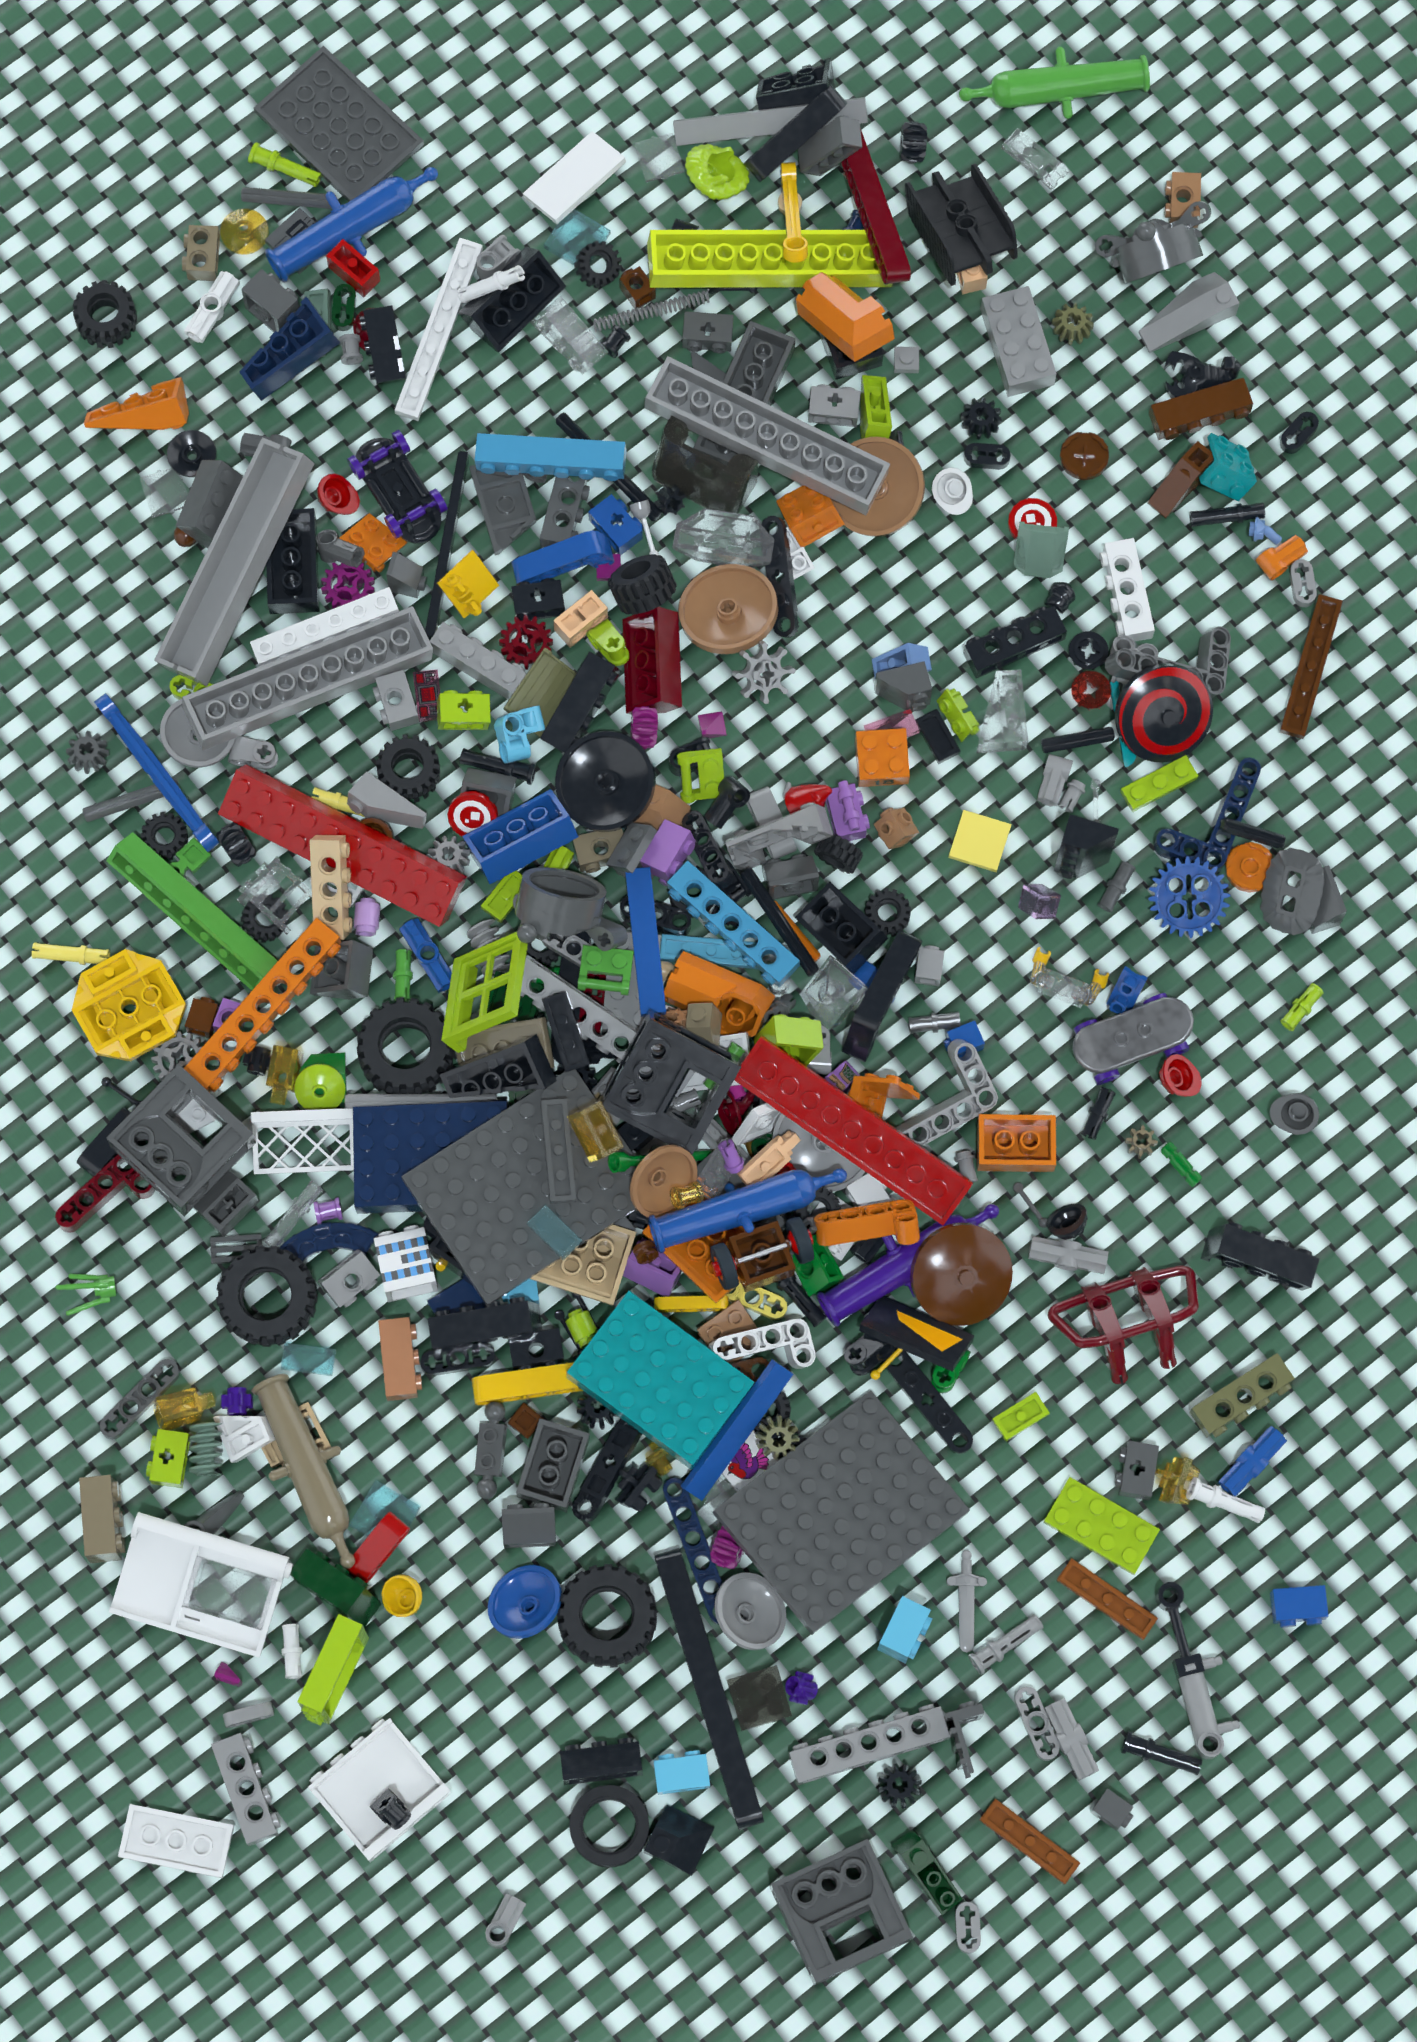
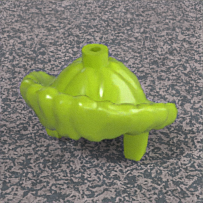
M701 144L693 147L687 153L686 173L695 187L702 194L708 196V198L728 199L747 188V184L750 182L749 170L741 159L734 155L731 147L722 148L711 144Z

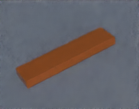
M1072 1558L1056 1580L1142 1641L1158 1619Z
M994 1799L979 1820L1064 1885L1080 1865L1079 1861L997 1799Z

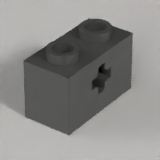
M685 311L682 348L695 352L701 350H711L714 353L731 352L734 315ZM706 332H710V336H706Z
M1128 1440L1126 1447H1121L1119 1462L1123 1463L1122 1473L1117 1472L1115 1488H1119V1496L1148 1501L1151 1499L1159 1451L1158 1445ZM1134 1465H1139L1138 1469L1143 1471L1138 1476H1135L1134 1471L1131 1470Z

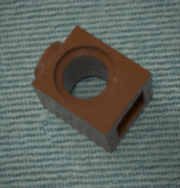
M640 266L634 270L632 268L626 270L621 275V278H619V287L635 311L637 307L641 308V306L656 299V288H650L649 278ZM640 284L642 287L640 289H633L630 286Z
M207 997L193 998L185 1024L187 1033L209 1039L213 1036L214 1028L212 1025L219 1010L215 1000Z

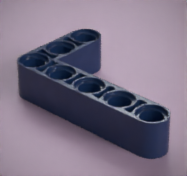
M1250 757L1240 762L1209 843L1167 828L1158 833L1154 843L1155 852L1159 856L1176 862V858H1179L1183 864L1185 863L1186 856H1188L1185 854L1184 849L1192 848L1195 850L1196 855L1189 856L1191 863H1194L1196 858L1200 857V864L1203 865L1207 858L1215 857L1219 860L1220 864L1211 865L1209 863L1208 868L1211 870L1217 866L1218 869L1215 874L1220 873L1235 839V835L1221 831V821L1227 819L1225 814L1228 812L1234 813L1237 816L1236 821H1242L1261 772L1260 763ZM1250 768L1253 770L1254 775L1247 776L1243 773L1242 769ZM1241 790L1245 793L1246 797L1238 798L1234 795V791ZM1220 834L1225 835L1228 838V842L1221 843L1216 839V836ZM1169 839L1173 845L1171 847H1164L1160 840Z

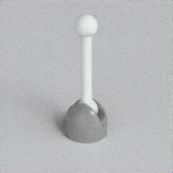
M644 500L629 505L633 516L642 521L650 548L649 555H659L658 551L655 550L646 520L650 513L649 501Z

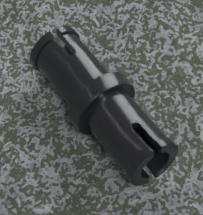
M1100 1088L1094 1106L1090 1107L1088 1111L1090 1115L1081 1132L1083 1136L1086 1137L1088 1135L1089 1139L1096 1140L1103 1121L1108 1118L1107 1111L1116 1095L1112 1090L1108 1092L1109 1089Z

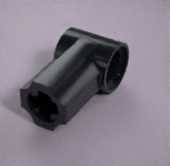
M732 776L726 777L720 782L718 786L719 796L704 816L707 821L719 829L724 826L736 808L744 806L750 799V791Z
M882 1237L857 1241L851 1253L857 1259L869 1265L884 1244Z

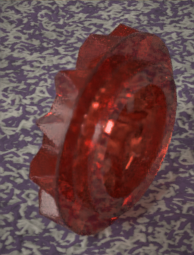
M1085 671L1079 674L1074 679L1071 687L1073 699L1078 703L1079 707H1085L1088 710L1100 709L1108 702L1111 695L1109 680L1103 674L1096 671ZM1087 683L1092 689L1098 688L1095 691V699L1091 694H1084L1087 691Z

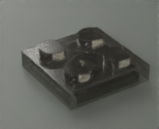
M777 1665L726 1680L741 1732L792 1717Z

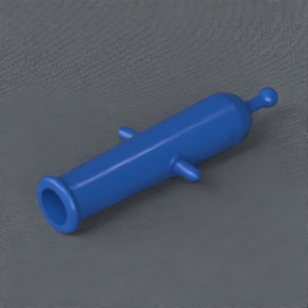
M428 167L423 174L407 181L398 176L386 178L344 205H340L333 192H327L325 197L332 208L331 213L273 250L267 248L265 255L271 268L282 282H287L288 276L326 256L342 239L352 244L355 250L365 256L367 250L360 240L362 235L388 222L395 216L404 213L412 205L414 199L413 192L424 183L437 179V169Z
M838 1168L831 1174L811 1177L807 1171L791 1170L739 1189H735L733 1184L727 1183L724 1187L725 1194L656 1218L654 1215H650L648 1222L651 1235L658 1252L664 1253L665 1248L743 1226L745 1232L751 1233L754 1230V1222L808 1206L815 1199L816 1191L819 1188L834 1182H844L847 1179V1173L844 1169Z

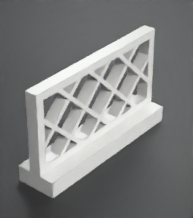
M353 1109L251 1112L252 1133H254L256 1144L253 1146L254 1174L354 1171ZM334 1125L330 1130H328V1129L325 1127V1126ZM339 1125H349L350 1135L342 1143L332 1132ZM309 1126L304 1132L299 1128ZM313 1126H320L327 1132L317 1144L307 1135ZM283 1127L279 1132L273 1129ZM288 1127H295L301 1133L292 1145L281 1136ZM258 1128H269L276 1136L265 1146L258 1139ZM329 1135L340 1144L331 1156L319 1147ZM304 1136L315 1146L305 1157L294 1148ZM278 1137L289 1146L280 1158L268 1149ZM349 1140H350V1150L345 1146V1145L348 1143ZM258 1143L263 1147L260 1153ZM318 1148L328 1159L322 1166L314 1167L307 1159ZM344 1148L351 1154V1165H339L333 1158ZM293 1150L302 1158V1161L296 1167L289 1168L282 1162V1159ZM265 1151L277 1160L270 1168L259 1169V1158ZM330 1161H332L336 1166H326V1165H327ZM304 1162H306L310 1167L301 1166ZM280 1163V1164L283 1165L285 1168H275V1167Z

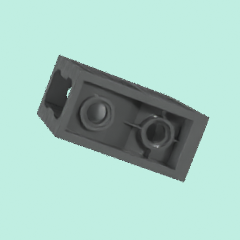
M179 1064L107 1137L110 1148L184 1217L256 1144L254 1133ZM193 1099L224 1127L205 1147L174 1120ZM141 1141H149L148 1144L143 1147L137 1146ZM160 1158H167V1161L163 1164L156 1163ZM179 1175L186 1176L183 1181H175V1178Z
M868 1839L770 1884V1890L814 1986L913 1939L912 1933ZM855 1868L859 1872L860 1878L850 1880L846 1876V1870ZM826 1879L832 1880L835 1883L836 1889L830 1892L824 1890L821 1884L822 1881ZM808 1891L811 1894L812 1900L807 1903L799 1901L797 1897L798 1892ZM868 1911L881 1940L835 1961L822 1932Z

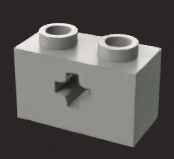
M825 384L812 386L808 422L857 427L861 391L855 390L852 387L831 388V386ZM832 402H836L837 406H832Z

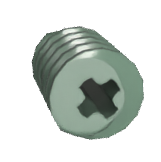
M206 1422L189 1426L190 1431L196 1432L195 1435L189 1437L190 1441L196 1443V1445L189 1447V1451L196 1453L195 1456L189 1458V1462L196 1464V1466L189 1468V1472L196 1474V1476H222L221 1473L214 1471L215 1468L222 1466V1463L215 1461V1458L222 1456L221 1452L215 1450L216 1447L222 1445V1442L215 1440V1437L222 1435V1432L215 1430V1427L222 1423Z

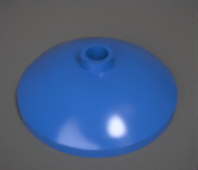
M537 1565L521 1566L510 1571L498 1581L490 1594L488 1616L492 1625L502 1635L514 1639L528 1638L538 1634L553 1621L561 1605L560 1596L562 1594L560 1583L548 1569Z

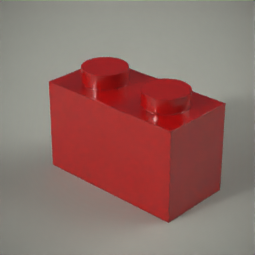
M344 239L326 255L328 268L347 284L351 285L363 298L380 282L379 269Z

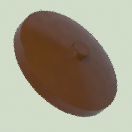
M972 1223L946 1225L930 1234L916 1251L910 1273L912 1291L920 1306L936 1320L955 1326L975 1324L991 1316L1006 1299L1012 1283V1262L1003 1242L986 1228Z

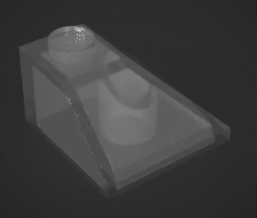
M830 955L800 995L810 1014L821 1021L827 1029L831 1030L843 1022L868 990V987Z

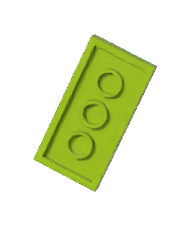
M1071 1477L1067 1480L1043 1522L1132 1575H1135L1160 1531L1159 1528Z

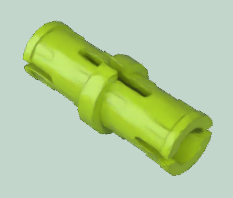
M1311 983L1301 997L1293 1001L1292 1008L1280 1020L1281 1024L1286 1029L1293 1031L1303 1017L1311 1013L1312 1006L1324 994L1323 990L1318 985Z

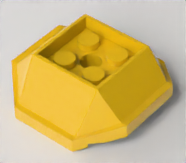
M124 949L80 974L72 1012L97 1055L131 1062L176 1037L187 1005L161 960ZM129 1004L136 1006L133 1013L126 1014L123 1012L125 1006Z

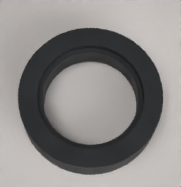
M615 1785L599 1786L586 1792L575 1804L570 1816V1835L578 1853L590 1863L609 1868L622 1866L636 1858L644 1848L649 1834L648 1814L641 1800L631 1791ZM612 1800L624 1804L635 1818L636 1829L631 1842L616 1852H602L595 1849L586 1840L583 1832V1822L587 1812L595 1804L602 1801Z

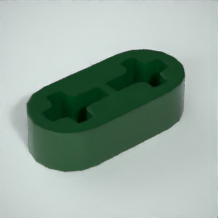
M341 284L334 291L332 323L337 330L347 331L352 328L355 319L356 292L351 285ZM344 292L349 294L346 304H343L341 297ZM342 311H345L347 318L344 323H340L339 320Z

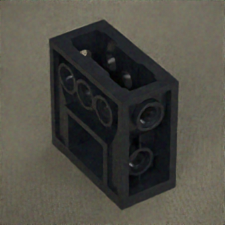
M649 1009L601 1097V1109L669 1145L680 1146L693 1155L741 1069L740 1057ZM655 1044L664 1046L661 1050H654L652 1047ZM646 1066L652 1069L647 1073L640 1071L642 1067ZM690 1069L714 1081L694 1119L670 1107ZM631 1089H637L639 1093H637L636 1095H631L628 1093V1091Z

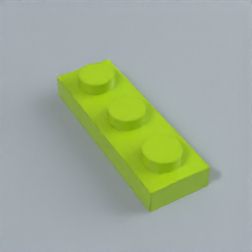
M1187 755L1121 788L1120 792L1130 810L1134 812L1197 780L1198 774Z

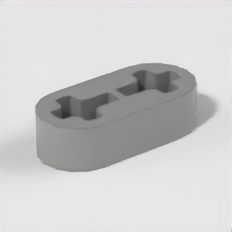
M1299 559L1292 564L1289 572L1293 599L1298 606L1309 607L1314 603L1317 596L1313 567L1309 561ZM1298 567H1302L1303 571H1307L1305 572L1304 580H1301L1300 573H1295ZM1303 586H1305L1306 593L1311 594L1308 600H1304L1303 596H1299Z
M265 1702L223 1714L225 1727L232 1728L274 1716L272 1703Z
M963 1902L955 1910L956 1943L960 1951L970 1954L974 1953L981 1944L980 1913L974 1903ZM965 1907H969V1910L975 1914V1916L970 1918V1926L965 1925V1917H960V1912H963ZM966 1929H970L971 1938L976 1939V1943L972 1944L971 1949H967L966 1944L961 1943V1939L966 1937Z

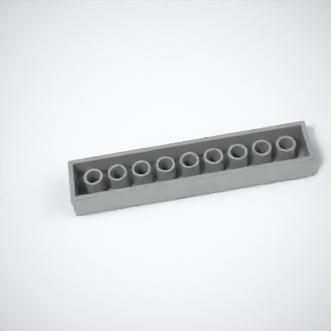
M667 356L645 398V409L864 515L868 514L889 472L890 463Z
M411 606L183 696L182 708L202 751L375 683V678L401 670L405 671L432 660L433 647L414 607Z

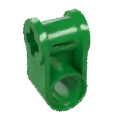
M966 1351L953 1372L936 1365L931 1383L939 1393H948L952 1390L960 1372L963 1371L971 1351ZM946 1375L948 1377L947 1381L940 1383V1378Z

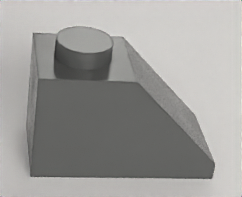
M392 553L386 574L388 587H390L393 593L418 598L419 592L425 590L427 583L423 567L399 553Z

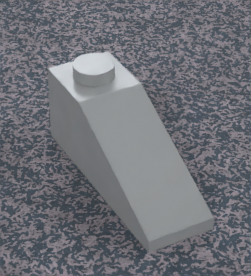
M368 772L348 791L347 804L350 809L357 814L361 813L366 818L374 817L385 822L423 829L426 824L427 813Z

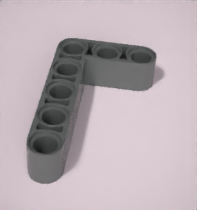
M1221 626L1205 633L1199 643L1197 668L1128 648H1122L1108 656L1105 661V668L1112 676L1130 680L1142 670L1141 665L1145 669L1163 663L1178 664L1197 674L1207 687L1209 684L1212 690L1209 689L1211 697L1214 698L1225 689L1231 635L1226 628ZM1118 659L1121 660L1123 666L1120 665Z

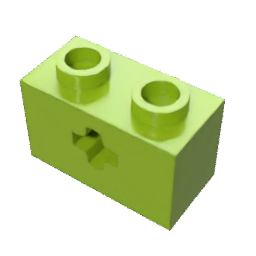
M455 690L440 693L437 699L438 730H488L491 723L490 694H483L482 691H470L468 694H463ZM460 706H463L464 709H465V711H467V712H466V713L463 712V709L460 708Z
M158 1429L157 1436H152L150 1451H154L153 1460L148 1461L146 1476L150 1477L149 1481L151 1484L183 1488L191 1442L189 1440V1433ZM170 1453L174 1459L169 1460L168 1464H165L162 1457H167V1454Z

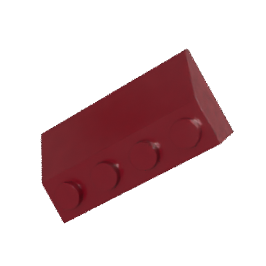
M657 607L648 612L622 619L623 638L625 640V647L629 651V659L624 664L626 714H632L635 707L641 706L655 708L658 713H667L681 708L679 613Z

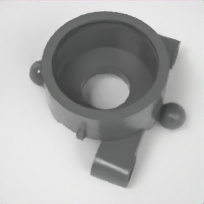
M1204 201L1194 202L1177 221L1168 223L1162 219H1152L1149 222H1142L1130 238L1110 234L1103 235L1097 239L1095 249L1103 257L1118 254L1113 261L1114 268L1120 266L1125 283L1140 279L1203 256L1198 238L1203 235L1200 230L1193 228V226L1206 222L1211 216V208ZM1199 205L1200 209L1204 208L1206 214H1202L1203 219L1193 214V211H1196L1195 207ZM1104 239L1113 243L1109 253L1107 249L1103 250L1101 247L1105 243Z
M533 868L523 873L519 893L513 899L515 914L521 920V925L517 930V936L521 942L532 943L535 939L542 941L549 937L550 933L572 936L585 931L599 949L608 951L623 946L627 942L628 934L622 925L601 917L607 891L596 880L580 873L558 868Z

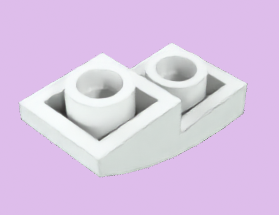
M788 526L786 527L787 539H789L793 577L796 579L815 567L804 547H800Z

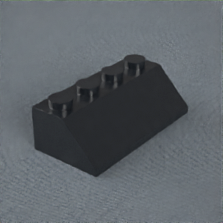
M525 247L501 270V272L519 265L525 272L523 274L525 276L523 281L511 284L503 291L496 290L473 299L458 312L470 329L496 352H500L566 287L540 250Z
M1070 814L1054 871L1058 872V875L1063 878H1079L1109 863L1119 829Z

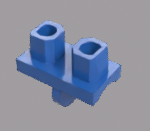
M1125 966L1106 1003L1110 1006V1011L1120 1014L1133 1009L1148 977L1136 974Z

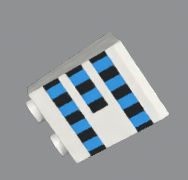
M418 1225L405 1227L403 1232L385 1231L378 1234L379 1237L374 1238L388 1302L438 1291L424 1227L419 1228Z

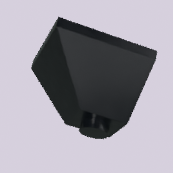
M666 1805L646 1845L644 1853L692 1876L715 1827Z

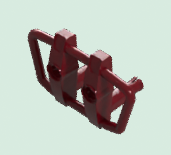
M1183 1265L1152 1272L1143 1267V1269L1134 1272L1130 1271V1277L1101 1286L1096 1282L1089 1286H1081L1082 1293L1058 1302L1048 1310L1047 1316L1049 1321L1078 1348L1105 1347L1112 1382L1121 1384L1120 1375L1122 1376L1123 1383L1128 1380L1123 1349L1125 1348L1124 1339L1153 1330L1156 1346L1159 1350L1161 1367L1170 1369L1169 1360L1171 1361L1172 1368L1176 1366L1177 1360L1175 1358L1173 1332H1175L1174 1324L1183 1321L1198 1311L1196 1274L1192 1268ZM1185 1276L1188 1306L1170 1314L1158 1281ZM1133 1286L1139 1299L1141 1310L1146 1314L1149 1321L1121 1329L1112 1306L1111 1298L1107 1294ZM1085 1303L1092 1320V1325L1097 1329L1100 1336L1082 1338L1058 1314Z

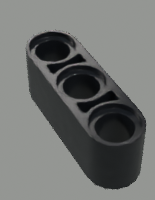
M626 896L620 903V915L625 922L631 924L630 914L625 911V908L629 906L628 896ZM654 901L655 912L663 916L660 920L656 921L657 932L668 935L687 936L691 930V917L689 913L683 909ZM677 919H682L687 924L683 928H677L673 925V922Z
M127 1108L121 1109L77 1159L76 1163L92 1177L118 1155L110 1148L107 1137L131 1113Z

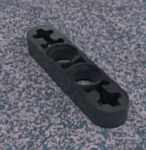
M699 811L688 812L682 819V826L691 831L695 839L694 850L708 878L719 889H724L733 882V871L707 820ZM694 821H696V824H697V826H698L700 829H697V830L694 829V827H693V822H694ZM709 836L705 844L698 845L702 837ZM718 854L715 861L707 863L710 855ZM720 869L723 872L722 878H720L716 870Z

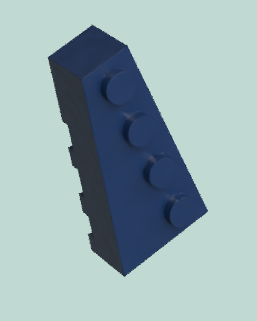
M307 296L300 302L302 305L295 313L292 312L286 318L287 322L283 327L269 337L271 340L263 349L260 348L240 370V374L261 401L340 344L335 334Z

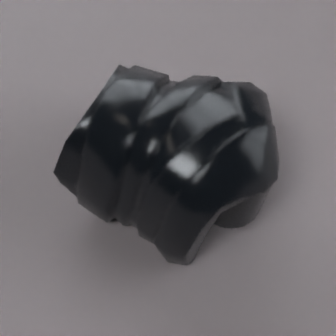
M1054 582L1051 589H1049V596L1046 599L1045 605L1055 606L1063 614L1076 598L1071 585L1066 582Z

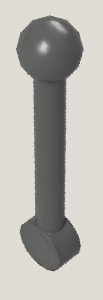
M1015 1183L1013 1186L1014 1192L1021 1195L1039 1220V1226L1045 1228L1047 1219L1041 1216L1025 1194L1023 1185Z

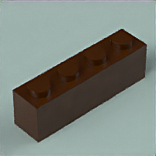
M1243 377L1152 404L1149 410V417L1157 439L1165 438L1166 440H1172L1184 432L1195 433L1204 426L1211 424L1212 426H1218L1231 418L1242 419L1251 413L1253 401Z

